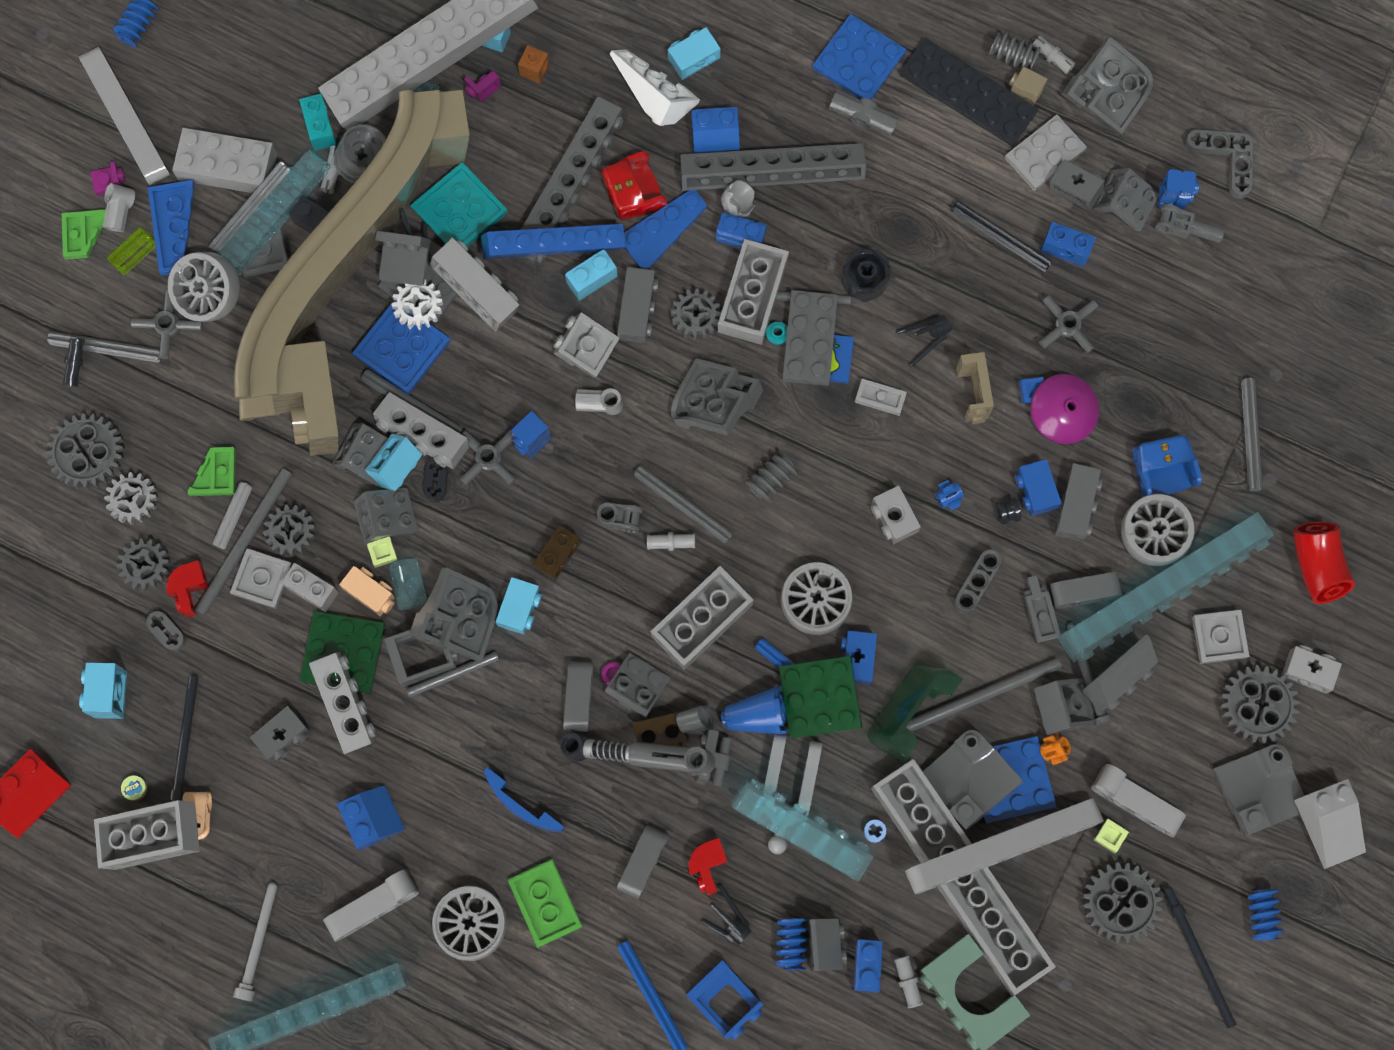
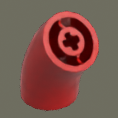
M1310 522L1294 527V543L1298 563L1312 601L1315 604H1326L1348 594L1355 587L1356 583L1351 575L1344 554L1340 526L1332 522Z

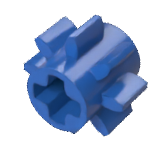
M949 480L938 484L939 491L935 493V496L942 508L948 506L952 511L961 506L960 499L964 498V494L957 482L950 484Z

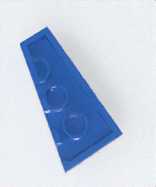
M193 180L147 187L159 273L161 276L170 275L175 263L187 255L195 187Z
M689 190L624 232V248L639 269L650 270V267L656 261L658 262L664 255V252L707 209V204L696 190Z

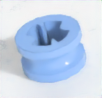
M879 820L869 821L864 828V836L870 842H880L886 835V827ZM869 826L880 827L882 831L879 834L881 836L878 838L875 835L870 836L868 831L871 828Z

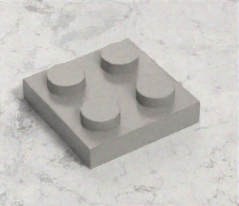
M246 549L230 593L277 609L284 590V585L281 582L293 564Z
M1241 610L1201 614L1192 617L1200 664L1250 657Z

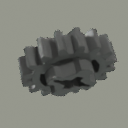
M696 289L695 294H691L689 290H686V297L679 294L678 299L680 302H673L675 309L671 310V316L675 318L672 319V324L678 325V333L683 330L685 331V338L689 334H693V339L696 340L697 335L701 334L702 338L705 339L707 331L710 334L714 333L712 326L718 327L719 321L717 319H720L721 312L718 311L720 304H714L715 296L708 298V291L699 294V289ZM694 311L699 312L698 317H694ZM683 321H687L691 325V327L686 325ZM704 322H708L706 325L700 327Z
M285 505L284 511L277 507V514L275 516L273 514L268 515L271 522H264V525L269 529L263 531L265 537H270L265 542L268 546L273 545L271 549L274 552L280 549L281 556H285L289 552L291 557H294L297 550L303 554L302 548L304 546L311 547L308 543L309 539L315 540V536L311 532L315 531L316 527L310 525L314 521L311 516L306 517L308 512L305 509L299 512L297 505L293 507V510L288 505ZM293 516L301 519L304 524H301V522L296 523ZM291 525L294 530H291L290 535L288 536L286 532L289 531V527ZM276 538L284 539L286 545L280 544Z
M141 538L138 545L131 541L130 549L122 548L125 555H118L122 563L117 564L116 567L119 570H123L118 575L120 578L125 579L124 583L130 586L132 584V588L138 590L141 586L144 591H147L148 585L157 588L156 582L158 580L164 583L165 580L162 578V575L169 574L165 566L171 565V562L165 559L169 554L166 551H162L163 547L160 544L155 546V542L151 539L146 544L145 540ZM154 553L158 557L159 564H156L154 562ZM147 562L150 566H142V567H140V566L137 565L136 563H138V564H141V563H142V564H145V563ZM129 566L133 568V577L130 574Z

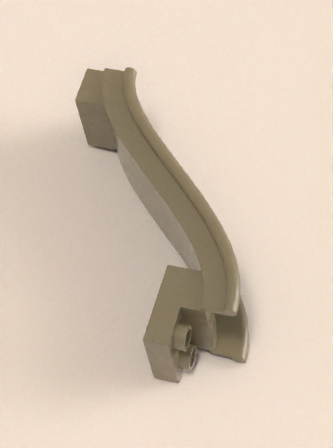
M404 90L399 92L398 113L383 146L354 185L283 266L265 291L249 319L239 345L234 371L235 399H239L240 421H249L259 417L291 412L295 445L308 443L310 456L338 453V430L325 341L299 343L324 307L380 243V241H376V232H389L401 217L399 209L403 208L404 211L407 209L423 183L429 167L455 165L465 162L469 129L463 90L447 92L434 90L415 93L412 90Z

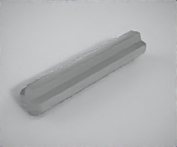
M239 483L213 540L214 546L220 549L226 548L251 493L252 487L249 484Z

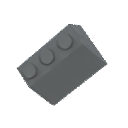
M1147 634L1082 690L1084 695L1100 712L1107 708L1112 711L1122 702L1119 699L1124 693L1127 696L1138 687L1136 682L1140 678L1145 681L1155 672L1152 668L1158 663L1150 637Z

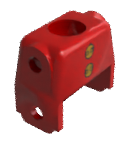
M642 151L628 156L601 171L604 185L616 215L621 221L649 215L667 205V199L665 196H661L658 183L647 165L649 163L648 152Z

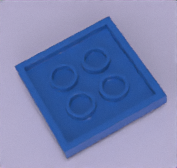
M850 14L814 62L812 69L858 99L866 98L872 100L904 57L907 49Z
M390 305L352 354L405 393L410 394L449 345L451 339L432 325L428 328L425 324H422L421 330H418L417 325L409 329L408 322L401 325L400 318H396L394 315L396 310H393L392 305ZM406 313L408 316L414 317L411 313Z
M1038 736L993 746L1024 782L992 811L983 816L984 824L1056 808L1046 765L1040 752Z

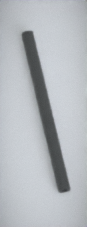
M283 468L281 469L199 601L195 611L204 616L206 615L291 478L292 473Z
M1058 658L1047 661L903 722L907 733L913 732L1060 670L1062 665Z

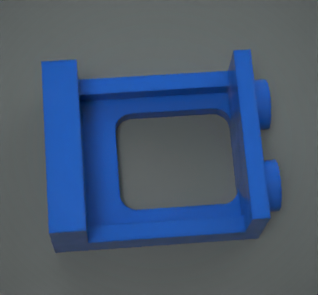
M723 960L686 995L727 1040L730 1037L735 1040L745 1030L742 1025L748 1019L753 1022L763 1013L760 1009L763 1006L762 1002L753 995ZM726 985H731L750 1006V1011L733 1027L727 1026L709 1006V1001Z

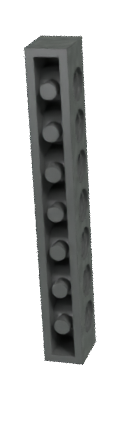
M600 97L596 98L521 230L559 228L561 224H566L571 206H576L581 196L579 192L583 186L586 187L589 184L592 176L590 174L594 167L597 168L599 166L603 150L610 147L614 131L619 130L623 124L624 118L621 107ZM599 124H605L607 126L604 129L596 128V126ZM587 143L596 144L593 148L585 147ZM579 161L585 163V165L582 167L574 166V164ZM568 180L574 182L572 186L563 185ZM557 199L564 201L558 206L552 204ZM546 218L552 220L548 225L542 224L541 221ZM547 255L513 258L536 269L539 263L542 264Z
M863 143L680 155L683 191L727 188L736 180H742L749 186L863 180L866 173Z

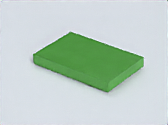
M553 859L508 879L537 948L582 928V924Z

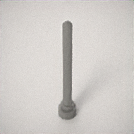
M274 882L269 883L267 886L242 983H239L238 988L235 987L233 998L253 1001L255 992L253 991L254 986L251 985L277 891V884Z

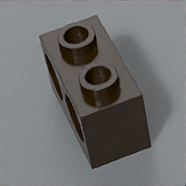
M559 525L533 563L534 569L555 583L580 546V538Z
M679 712L633 723L637 742H643L642 736L650 732L656 736L653 744L683 747V744L687 743L686 734L681 732L677 724L676 718ZM669 727H676L679 730V735L676 738H668L665 732Z

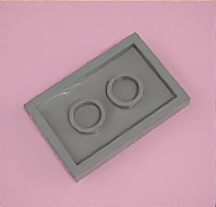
M1055 115L1006 154L1005 160L1036 191L1054 176L1064 159L1072 162L1086 151L1087 146L1058 115Z

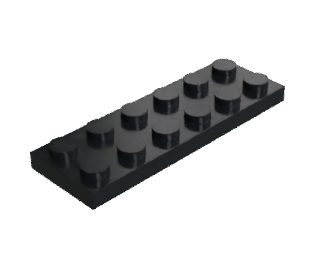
M927 38L923 39L900 71L899 76L1011 147H1014L1039 110Z

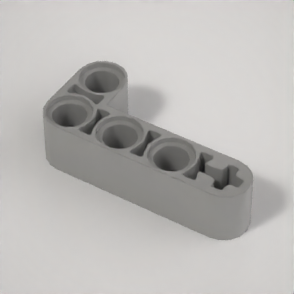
M1110 764L1102 767L1091 786L1095 793L1170 837H1175L1186 817L1182 811L1126 779V774L1119 768Z
M401 870L385 880L386 883L323 919L334 942L349 936L417 896L419 891L406 870Z

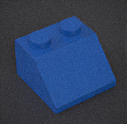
M737 107L691 110L694 154L740 151Z
M385 785L359 793L337 804L356 849L360 851L405 830Z

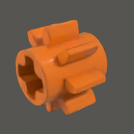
M1059 733L1043 738L1044 743L1040 746V752L1046 761L1051 760L1052 765L1068 760L1067 755L1071 752V746L1065 737L1060 738Z

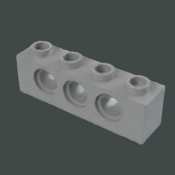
M390 392L373 413L376 426L380 430L406 437L422 455L426 456L428 454L434 457V461L442 467L447 465L454 469L469 448L468 440L465 436ZM398 419H405L403 423H395ZM418 430L425 431L422 435L415 434ZM439 441L444 442V445L440 447L434 446Z
M337 652L309 663L343 753L346 754L374 743L376 731L373 724H368L366 719L367 708L363 700L359 701L356 693L359 691L356 680L350 677L347 670L350 669L347 657L345 655L342 656L341 652ZM334 672L338 673L341 677V683L338 686L333 685L330 680ZM342 695L347 696L350 700L348 708H343L339 703ZM350 718L356 719L359 723L356 731L348 727Z

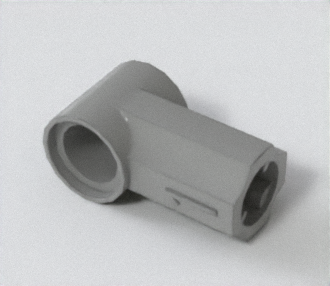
M110 183L106 188L104 196L107 207L103 228L124 232L128 209L134 203L135 191Z
M610 388L604 391L577 389L575 399L576 411L606 412L609 415H616L623 408L621 395L615 389ZM608 399H617V403L615 405H606V401Z

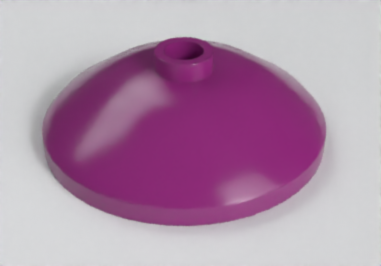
M1059 374L1046 379L1036 388L1031 399L1030 411L1035 427L1046 439L1058 444H1073L1086 438L1095 428L1099 416V404L1094 391L1084 380L1074 375ZM1068 403L1073 405L1072 411L1068 409Z

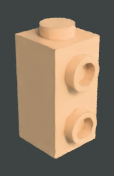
M353 566L339 584L340 587L380 617L383 613H388L394 605L393 600L395 597L391 593L392 588L383 581H380L378 584L371 579L374 575L364 567L359 570Z

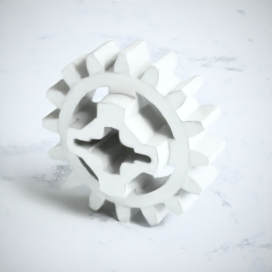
M425 280L424 286L405 284L406 287L404 289L398 286L399 295L393 294L392 297L396 302L391 305L393 310H396L394 315L396 318H400L401 325L408 322L409 329L417 325L418 330H421L422 324L429 328L430 320L438 321L436 314H442V309L438 306H442L443 301L439 298L441 296L440 291H435L433 283L427 286V281ZM421 291H423V292H425V293H427V294H429V295L425 296V295H423V294L421 293ZM419 301V307H415L416 302ZM406 313H411L414 317L408 316Z

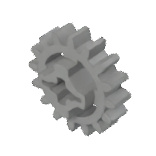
M129 472L128 478L121 474L119 482L114 479L112 480L114 487L106 488L110 496L104 497L107 502H110L106 509L112 511L111 516L114 518L119 517L121 523H124L127 519L131 525L134 524L135 519L142 523V516L144 515L149 518L151 517L148 511L150 509L156 510L157 507L152 502L157 501L158 497L153 495L157 489L154 486H150L152 482L148 478L144 480L142 474H138L135 478V475ZM131 484L140 485V486H142V488H140V487L134 488V487L131 486ZM131 495H134V496L132 497L133 501H132V502H129V501H130V496H131ZM120 509H130L132 513H126Z

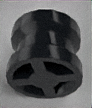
M1016 498L1011 499L1009 502L998 501L996 503L1001 525L1007 524L1008 521L1012 520L1015 522L1021 521V511Z

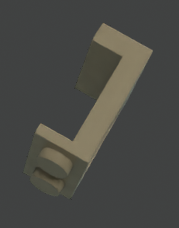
M985 352L961 355L956 367L957 378L971 376L976 404L969 405L964 420L965 422L971 421L972 424L983 423L986 421L985 419L989 418L994 407Z

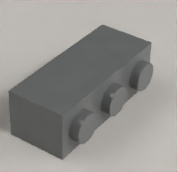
M627 267L617 332L621 341L646 344L647 336L651 337L653 323L649 322L650 314L654 315L656 301L652 300L653 292L657 293L659 279H655L654 270Z
M1075 463L1072 464L1066 481L1055 536L1082 542L1086 536H1090L1093 523L1089 522L1091 513L1095 514L1098 500H1094L1096 491L1100 492L1103 478H1100V469Z

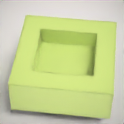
M390 536L367 544L375 568L398 560Z
M1106 819L1094 841L1116 853L1129 832L1113 821Z

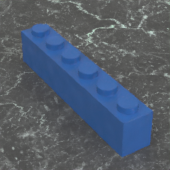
M623 224L486 232L481 236L483 259L600 252L603 249L608 252L619 251L625 247Z

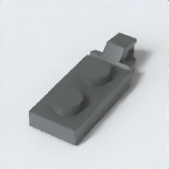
M1037 575L1028 577L1026 579L1028 591H1024V600L1036 643L1061 638L1049 591H1046L1045 586L1040 587Z

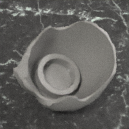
M742 180L734 181L722 194L721 203L724 210L728 214L742 218L750 215V212L755 207L752 203L754 190Z

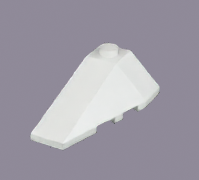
M628 50L611 51L610 55L645 113L652 118L655 124L660 126L675 124L699 103L700 99L680 83L676 86L666 80V74L648 69L649 64Z

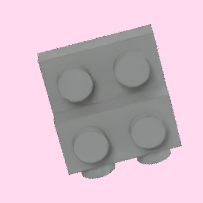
M582 312L576 314V316L571 315L565 324L567 328L564 336L559 335L553 344V347L556 348L553 354L595 378L618 342L619 337Z

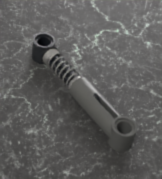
M575 733L566 734L560 742L561 752L576 761H583L587 758L611 759L618 762L623 760L630 763L631 766L691 772L699 775H707L715 767L714 756L700 747L689 748L644 742H633L628 746L625 743L620 745L619 742L617 744L613 742L609 744L607 741L604 743L601 740L596 742L594 739L582 737ZM578 742V749L573 752V746ZM703 756L702 764L696 766L697 759ZM667 757L684 758V760L670 759Z

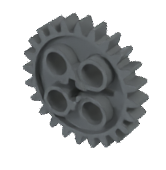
M82 413L81 420H78L73 415L72 423L65 419L64 428L56 426L59 431L58 435L50 434L55 440L54 442H47V445L52 448V450L46 452V455L52 458L47 463L50 466H54L51 472L58 474L57 478L60 481L65 480L67 486H71L73 483L74 487L79 489L81 484H83V487L89 490L90 483L98 488L99 480L106 484L107 475L115 477L112 472L113 468L120 470L117 461H124V458L119 453L124 452L125 449L119 444L124 441L121 437H117L120 432L117 429H113L114 425L111 422L106 423L104 417H100L97 421L95 414H92L88 419ZM94 431L93 437L85 440L86 434ZM75 435H78L81 443L87 448V452L97 464L96 468H93L90 460L84 455V451L74 439ZM70 444H74L73 450L65 453V448ZM106 450V455L101 459H97L98 453ZM81 463H86L85 469L77 472V467Z
M1258 665L1253 667V671L1246 667L1244 668V674L1237 671L1235 673L1237 679L1230 677L1228 679L1230 685L1223 686L1222 689L1227 694L1220 695V699L1226 701V703L1221 704L1219 708L1226 709V713L1221 717L1230 719L1226 727L1235 726L1233 734L1242 732L1241 740L1250 736V743L1252 744L1256 742L1257 738H1259L1260 744L1266 743L1267 738L1272 743L1276 741L1275 735L1281 739L1284 737L1283 731L1290 732L1292 730L1288 723L1295 724L1297 722L1292 715L1300 713V711L1294 709V706L1300 704V701L1293 700V696L1298 694V692H1290L1289 688L1293 683H1284L1286 675L1278 678L1277 669L1269 673L1268 666H1265L1262 672ZM1261 684H1264V691L1261 695ZM1245 685L1253 687L1254 696H1250L1245 692ZM1269 690H1273L1278 694L1277 701L1270 699ZM1258 700H1260L1261 705H1264V707L1260 710L1259 705L1255 704V702ZM1241 708L1249 710L1250 719L1242 717ZM1266 713H1269L1273 716V725H1270L1265 721ZM1258 714V725H1255V718Z
M1119 862L1114 864V870L1108 864L1105 866L1106 873L1098 869L1096 873L1099 878L1089 877L1093 885H1084L1089 894L1081 896L1088 900V903L1081 906V908L1089 909L1084 918L1091 917L1093 919L1089 927L1097 925L1096 934H1101L1103 931L1106 932L1105 940H1109L1113 935L1115 943H1119L1121 937H1123L1125 943H1129L1130 936L1134 941H1139L1138 933L1144 937L1148 936L1146 928L1155 929L1151 921H1160L1155 912L1163 910V908L1156 906V902L1162 901L1163 898L1155 896V893L1160 890V888H1152L1151 886L1155 879L1147 881L1145 878L1148 872L1145 871L1139 874V866H1135L1130 870L1129 863H1125L1123 869H1121ZM1116 879H1121L1125 883L1123 892L1115 889L1114 882ZM1133 885L1136 886L1135 891L1124 902L1126 907L1119 908L1113 919L1108 920V916L1120 903L1117 899L1124 898ZM1136 895H1141L1144 898L1145 904L1142 908H1138L1134 904V897ZM1101 898L1109 900L1110 908L1108 911L1100 908L1099 901ZM1121 914H1126L1129 917L1130 923L1127 927H1123L1119 923V916Z

